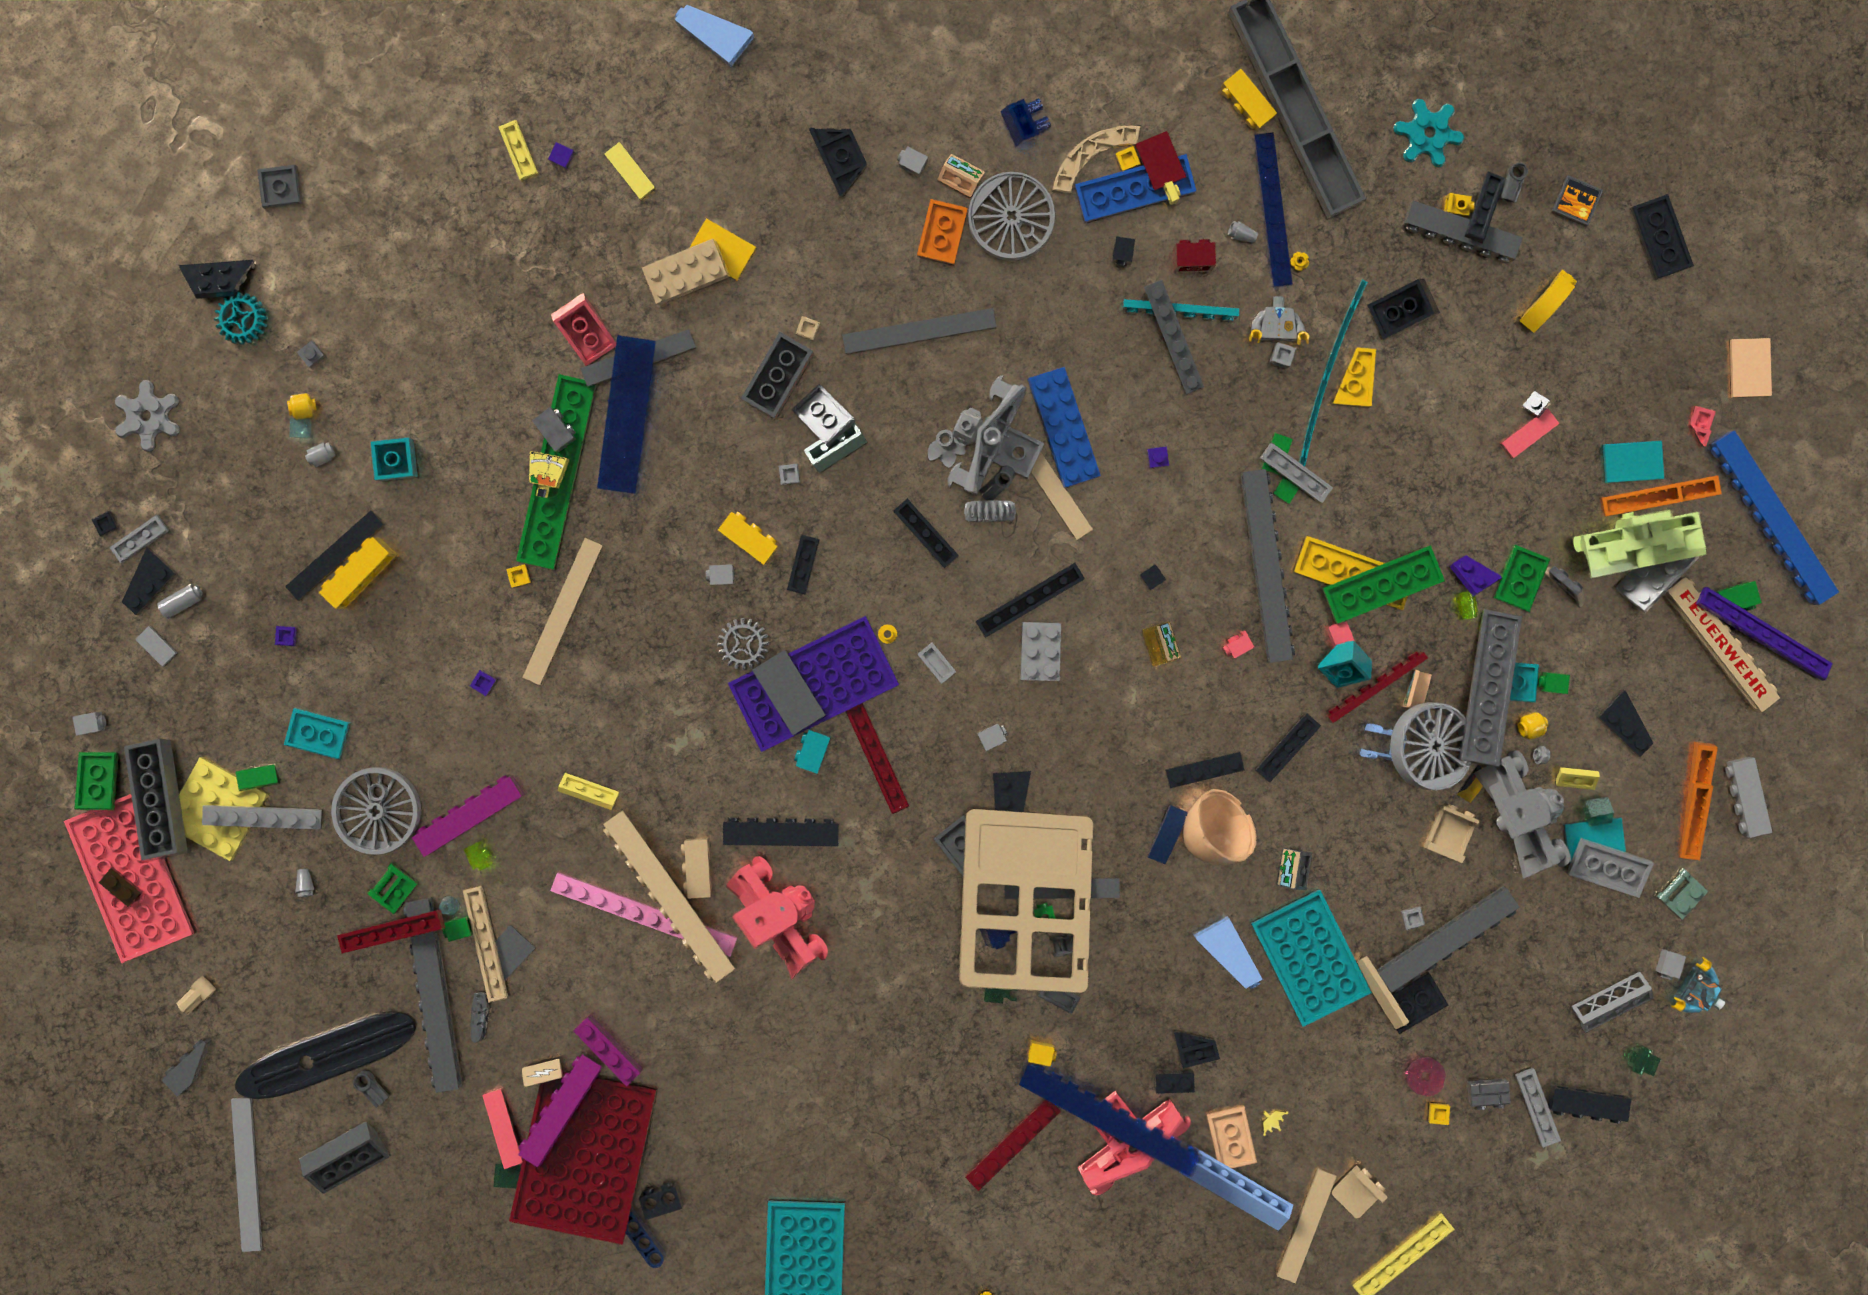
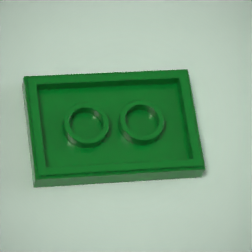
M1513 545L1493 599L1530 612L1551 559L1518 545Z
M79 752L75 810H114L119 753Z

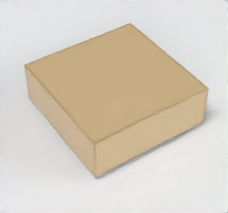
M802 316L796 335L814 341L820 322Z

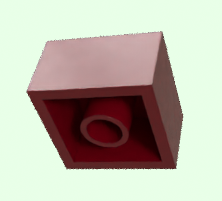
M1200 239L1197 243H1191V240H1180L1173 248L1174 272L1212 271L1216 266L1215 242H1210V239Z

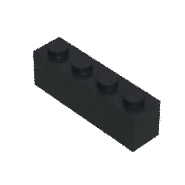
M908 498L893 511L944 569L959 557L955 550Z
M1550 1085L1548 1107L1556 1115L1564 1116L1565 1113H1570L1572 1117L1576 1118L1590 1116L1592 1120L1602 1121L1604 1118L1610 1119L1612 1123L1621 1124L1622 1121L1628 1122L1632 1099L1626 1095Z

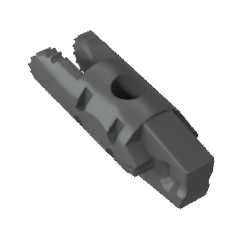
M476 992L474 994L471 1007L470 1037L474 1043L483 1041L486 1038L489 1003L485 992Z

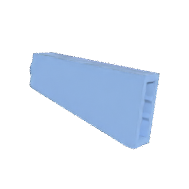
M689 5L680 8L675 15V21L679 27L730 67L754 39L752 31Z
M1228 917L1194 934L1197 941L1245 988H1255L1260 984L1259 981L1263 980Z

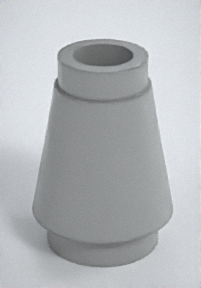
M1233 221L1230 225L1228 236H1231V239L1254 243L1258 232H1255L1240 221Z
M309 869L297 870L295 893H297L298 897L313 896L315 889Z

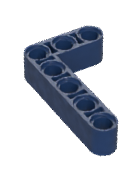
M632 1206L626 1235L647 1264L652 1268H658L663 1264L666 1252ZM629 1223H636L638 1225V1229H631ZM647 1238L650 1244L643 1245L640 1239ZM654 1253L659 1254L661 1260L655 1261L651 1255Z

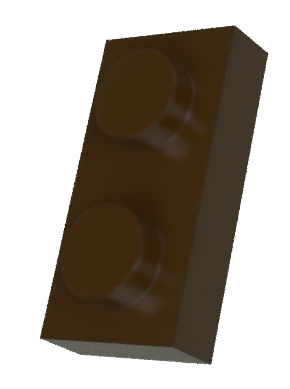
M114 867L110 868L99 881V884L127 907H130L143 892Z

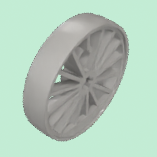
M1004 172L994 175L983 182L971 198L968 209V225L971 235L977 245L994 258L1005 261L1026 259L1036 254L1045 246L1054 229L1055 207L1047 189L1038 180L1027 174ZM1005 180H1009L1010 206L999 186ZM1012 180L1022 181L1013 206ZM1025 183L1033 186L1035 189L1017 207ZM995 188H997L1005 207L991 195ZM1037 190L1043 196V200L1021 209ZM989 197L1002 210L983 204V201ZM1045 202L1049 210L1046 213H1024ZM979 207L1001 214L974 216ZM1008 213H1009L1010 215H1012V214L1014 213V214H1015V220L1010 219V221H1009V220H1008ZM1049 216V226H1043L1023 217ZM1000 219L976 230L974 220ZM1002 223L986 242H983L978 234ZM1007 225L998 250L996 251L989 247L988 244ZM1023 225H1028L1031 228V232L1024 235L1021 233L1020 228ZM1034 226L1046 230L1042 240L1034 234ZM1009 227H1011V254L1000 252ZM1014 228L1023 243L1025 252L1015 253ZM1032 237L1038 244L1029 249L1025 240Z
M1437 702L1415 705L1401 715L1392 732L1390 749L1393 764L1399 775L1407 783L1424 790H1443L1454 786L1466 775L1472 762L1460 760L1466 721L1465 716L1456 708ZM1431 708H1435L1434 720L1431 718ZM1424 712L1425 719H1420L1418 715ZM1442 712H1444L1446 717L1440 727ZM1413 720L1416 723V731L1409 726ZM1452 720L1454 725L1446 732V729L1450 721ZM1456 730L1458 731V734H1459L1458 737H1455V738L1446 740V739L1449 738ZM1406 731L1420 739L1421 743L1405 741ZM1460 741V749L1445 746ZM1404 743L1418 745L1420 749L1404 754ZM1445 750L1459 751L1458 759ZM1422 753L1409 766L1407 765L1405 760L1407 757ZM1445 757L1456 763L1454 768L1451 767ZM1423 761L1417 776H1415L1412 770ZM1442 764L1449 774L1444 775ZM1429 766L1427 780L1422 781V778ZM1435 768H1436V770H1437V775H1438L1437 778H1434V776H1435Z
M384 767L366 768L350 775L337 789L331 808L332 821L339 837L352 849L371 855L386 854L399 849L412 838L420 823L421 802L417 790L404 775ZM369 773H378V783L371 784ZM383 774L392 777L388 787L382 784ZM364 775L367 783L368 795L356 782V779ZM395 780L400 782L404 787L384 802ZM352 783L368 803L347 793L346 789ZM376 786L382 789L380 797H376L374 794ZM405 789L407 790L411 799L386 806ZM345 795L367 808L341 806L342 797ZM412 802L413 812L387 810ZM377 807L380 813L376 814V812H373V808ZM340 809L366 811V813L341 820ZM387 813L412 815L411 825ZM367 815L356 827L348 833L343 826L344 822ZM387 818L408 829L403 838ZM370 819L361 838L350 836ZM374 822L373 839L367 840L365 837ZM378 822L384 841H377ZM384 823L399 841H389Z

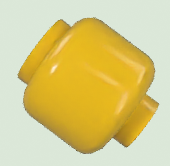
M307 393L292 395L290 401H287L289 415L293 416L296 420L311 418L313 411L317 410L315 399H311Z
M1538 712L1521 717L1518 723L1519 733L1522 737L1529 740L1545 735L1548 727V720Z

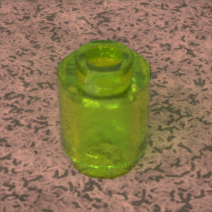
M1469 591L1459 593V597H1456L1459 616L1462 617V620L1476 618L1478 612L1476 596L1473 597Z

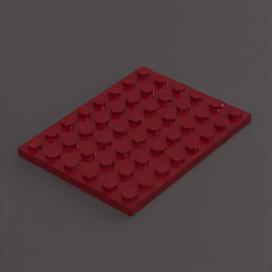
M563 1078L540 1083L530 1129L535 1122L538 1124L542 1118L539 1116L545 1106L549 1107L553 1101L550 1099L556 1089L560 1090L563 1085L561 1083ZM596 1078L541 1166L536 1167L523 1158L509 1222L623 1245L657 1090L633 1085L626 1086L624 1083Z

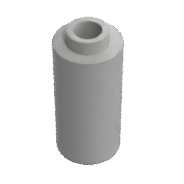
M190 584L158 602L157 606L162 615L169 619L201 601L203 593L198 585Z

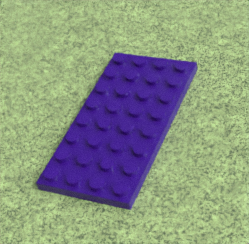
M866 616L788 653L826 714L794 735L788 729L753 671L728 683L761 752L899 685Z

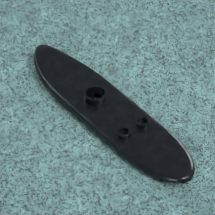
M380 1013L357 1019L278 1049L252 1063L238 1076L235 1089L246 1098H274L305 1089L389 1056L405 1045L414 1033V1021L402 1013ZM303 1056H309L313 1060V1067L311 1069H304L301 1066L300 1060Z

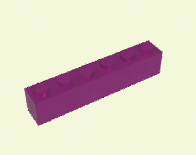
M506 775L496 781L498 784L491 788L489 785L480 790L481 795L475 798L473 795L464 800L465 805L462 807L455 806L448 810L449 815L442 818V816H439L431 821L433 825L428 828L423 826L416 830L415 833L417 835L413 836L412 839L423 857L430 855L523 797L525 794L513 776L507 777Z
M582 1054L581 1057H576L571 1065L574 1067L571 1073L567 1072L561 1081L563 1083L560 1090L556 1089L550 1098L553 1101L549 1107L545 1106L539 1115L542 1118L538 1124L536 1122L529 1130V1133H531L528 1140L524 1139L518 1148L520 1150L518 1155L536 1167L541 1166L603 1069V1066L586 1055Z

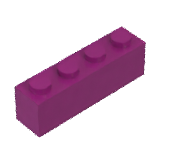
M591 1014L573 1030L626 1086L642 1072L643 1068Z

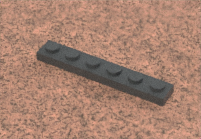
M1162 279L1144 286L1185 393L1188 394L1203 388L1204 385Z

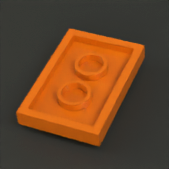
M930 199L917 256L954 265L968 208Z

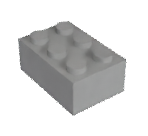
M1022 622L1020 680L1060 681L1061 623Z

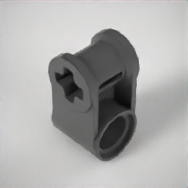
M1072 934L1050 937L1055 951L1054 957L1073 953Z

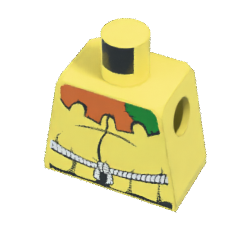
M530 451L529 482L538 485L536 496L548 498L550 487L559 489L569 459Z

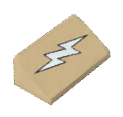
M560 1059L522 1068L524 1087L564 1077Z

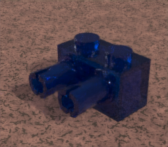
M1039 98L1027 104L1024 99L1007 105L1000 111L1016 147L1033 140L1039 135L1040 131L1051 127L1050 122L1046 123L1049 120L1047 116L1036 121L1031 116V114L1043 110V105H1038V103H1041Z
M980 929L985 945L996 948V950L1005 947L1006 942L1010 941V935L1017 933L1014 930Z

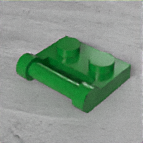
M390 863L386 873L376 886L369 890L368 895L392 914H395L419 883L403 872L397 865ZM395 874L398 878L382 897L380 895L381 890Z

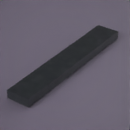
M370 510L285 587L297 601H300L353 552L361 547V544L368 537L371 538L385 524Z

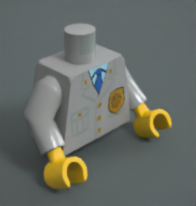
M1275 296L1273 297V307H1266L1253 320L1249 341L1251 342L1253 337L1258 339L1257 343H1260V340L1295 341L1297 339V344L1301 345V340H1305L1309 344V334L1305 331L1304 324L1293 308H1284L1285 297Z

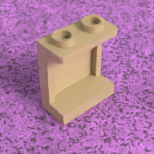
M1447 804V807L1441 805L1424 848L1463 863L1466 857L1463 856L1474 828L1476 824H1479L1480 820L1475 819L1476 815L1465 811L1464 814L1458 812V807Z

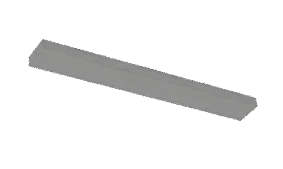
M246 1097L232 1098L231 1108L242 1252L261 1251L263 1248L252 1099Z

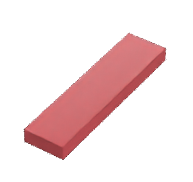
M502 1089L482 1095L504 1169L522 1164L523 1159L518 1155L520 1150L518 1149V1142Z

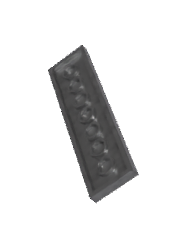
M1486 609L1482 611L1460 760L1493 767L1500 766L1522 616Z

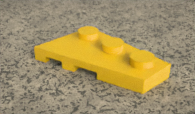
M1358 347L1355 349L1332 404L1372 407L1376 349Z

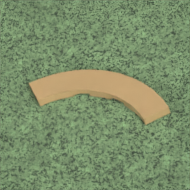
M1117 126L1101 130L1084 139L1068 154L1055 178L1052 191L1071 194L1079 172L1093 157L1101 152L1121 146L1136 147L1135 144L1138 143L1140 126Z

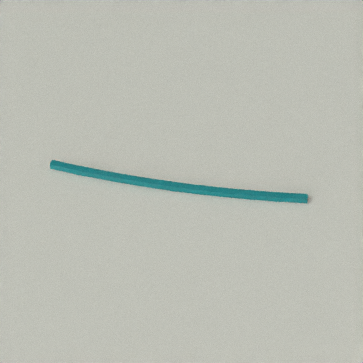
M1363 279L1344 318L1319 386L1299 462L1304 467L1318 412L1335 359L1354 311L1368 283Z

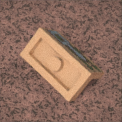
M951 154L943 165L937 180L972 197L979 181L984 175V171Z
M1418 670L1411 671L1402 707L1411 708L1425 703L1432 674Z

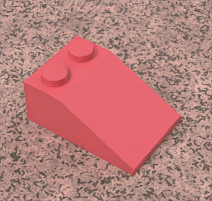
M583 293L551 314L553 322L585 366L618 346Z

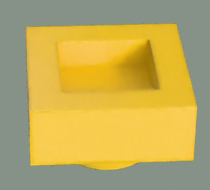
M1134 146L1115 153L1121 171L1132 169L1141 164Z
M526 564L506 569L511 588L531 583Z
M1430 1103L1428 1122L1430 1124L1449 1125L1450 1105Z

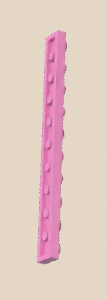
M559 872L556 874L551 888L552 892L684 939L681 933L676 934L671 927L673 922L670 917L666 919L659 909ZM706 926L725 955L731 956L737 937Z

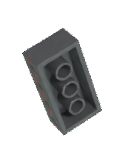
M779 332L741 399L776 420L814 352Z

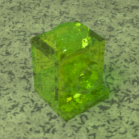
M481 840L463 849L473 870L478 868L481 871L490 866V853L482 845L485 843V840Z

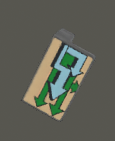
M1283 848L1277 885L1294 890H1307L1312 852Z

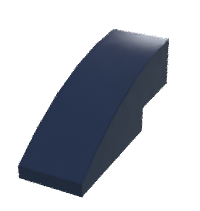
M1169 804L1148 858L1166 864L1184 826L1187 811Z

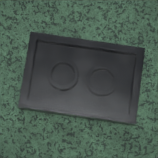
M1429 972L1424 973L1417 980L1404 985L1405 987L1402 990L1391 993L1409 1020V1023L1396 1029L1398 1034L1405 1032L1448 1006L1447 1001Z

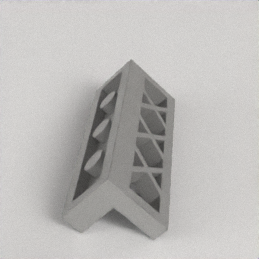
M1638 972L1573 1005L1572 1009L1579 1018L1581 1027L1586 1033L1653 999V991L1641 972ZM1638 979L1644 985L1638 989L1631 987L1632 982ZM1618 989L1626 990L1625 995L1622 997L1613 996L1614 992ZM1600 998L1609 999L1608 1003L1604 1006L1597 1005V1000ZM1584 1006L1590 1007V1013L1582 1016L1579 1009Z

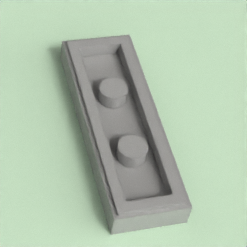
M155 515L109 548L118 561L124 563L169 532V529L160 516Z

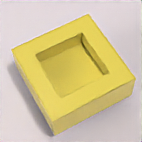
M1172 181L1165 183L1163 188L1170 205L1177 203L1181 195L1178 186L1174 185Z

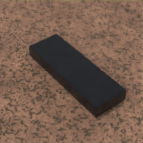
M801 534L787 590L806 595L820 539Z

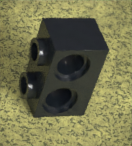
M672 1182L662 1184L661 1188L655 1190L653 1187L643 1190L639 1196L645 1220L680 1210L684 1206L678 1183L672 1184ZM672 1193L675 1199L669 1201L666 1199L665 1194ZM647 1199H654L656 1206L648 1205Z

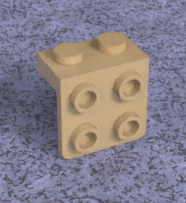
M1357 1165L1331 1190V1193L1355 1218H1360L1378 1199L1383 1203L1388 1197L1384 1193L1386 1189L1379 1182L1375 1184L1370 1179L1373 1176L1365 1168L1361 1170Z

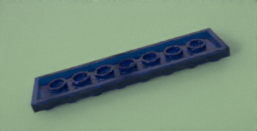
M617 335L597 489L633 494L636 492L656 344L654 340Z

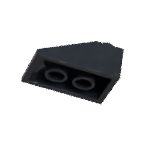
M1417 279L1367 305L1383 339L1440 314L1425 279Z

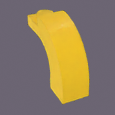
M1562 269L1546 291L1526 310L1519 321L1533 333L1537 331L1575 288L1574 285L1577 281L1572 275Z

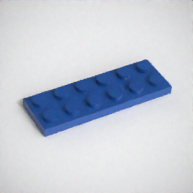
M1187 154L1178 156L1184 173H1186V178L1173 183L1180 190L1181 195L1179 197L1196 192ZM1144 166L1075 184L1085 222L1168 200L1163 187L1154 191Z
M1065 367L1028 378L1063 487L1066 488L1100 477L1101 475Z

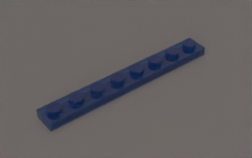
M1274 132L1255 134L1254 143L1272 287L1292 286Z

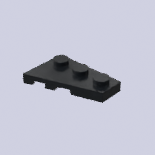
M146 547L122 603L135 615H139L177 573L153 550Z

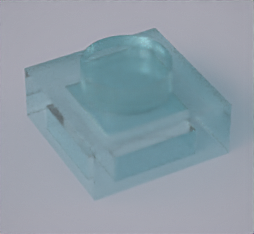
M290 418L289 437L310 438L311 419L296 420Z

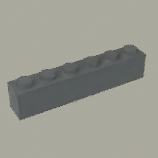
M1412 201L1409 204L1402 225L1407 227V230L1417 233L1420 231L1425 233V236L1428 238L1436 239L1437 237L1443 239V242L1446 244L1454 245L1455 243L1461 245V248L1464 250H1476L1482 256L1497 257V260L1503 263H1509L1516 259L1523 239L1521 236L1489 226L1485 240L1481 244L1464 237L1470 219L1416 201Z

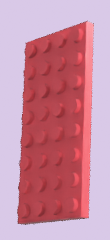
M131 794L115 800L114 810H90L64 821L121 963L195 934L165 859L141 860ZM112 867L143 891L130 907H127L99 884V881Z

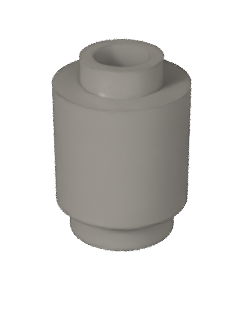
M323 442L308 449V454L305 455L309 465H314L315 468L331 461L332 457L336 456L329 442Z

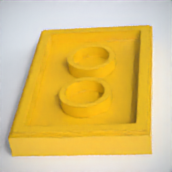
M706 218L689 248L711 239L716 240L730 277L738 281L756 247Z

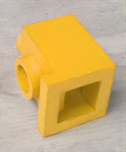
M1449 193L1445 198L1444 211L1467 218L1469 213H1473L1475 202L1471 201L1472 196ZM1458 202H1463L1464 207H1459Z

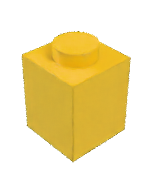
M1031 1040L1027 1058L1028 1062L1051 1067V1063L1056 1061L1057 1056L1054 1045Z

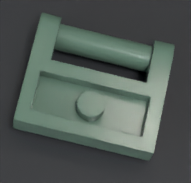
M1684 868L1678 872L1679 875L1672 883L1656 896L1682 920L1708 893V890ZM1684 880H1687L1688 883L1670 901L1668 899L1669 896Z

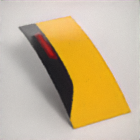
M1477 765L1467 782L1457 793L1458 796L1469 803L1473 801L1483 787L1474 775L1475 772L1482 769L1479 765Z

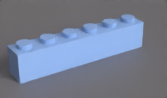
M1193 1147L1183 1159L1179 1173L1279 1231L1290 1219L1293 1204L1196 1147Z

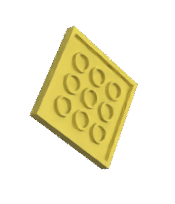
M200 757L179 794L185 837L232 861L250 827L202 825L203 805L262 807L269 793L259 788L239 791L236 775Z

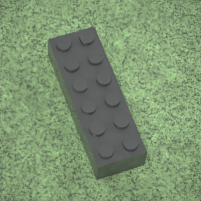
M156 739L124 746L141 860L153 861L188 853L171 740Z

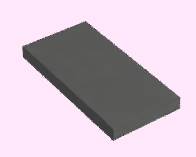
M786 650L752 670L792 735L826 715Z

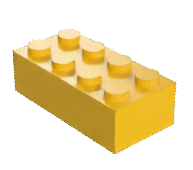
M368 537L361 544L362 548L358 552H353L348 557L349 562L345 566L341 565L334 572L335 576L322 584V590L319 594L335 609H346L398 555L381 538L372 537L370 539Z

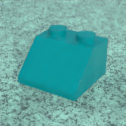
M1353 640L1336 645L1318 665V669L1336 688L1371 680L1372 660Z

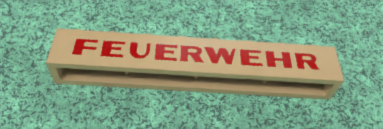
M1686 576L1680 577L1664 595L1756 712H1763L1780 699L1777 694V688L1773 684L1768 683L1765 679L1767 677L1760 668L1757 669L1754 665L1753 657L1745 653L1742 649V643L1730 634V628L1725 623L1722 624L1718 617L1696 605L1701 593H1698L1694 588L1696 585L1692 579Z

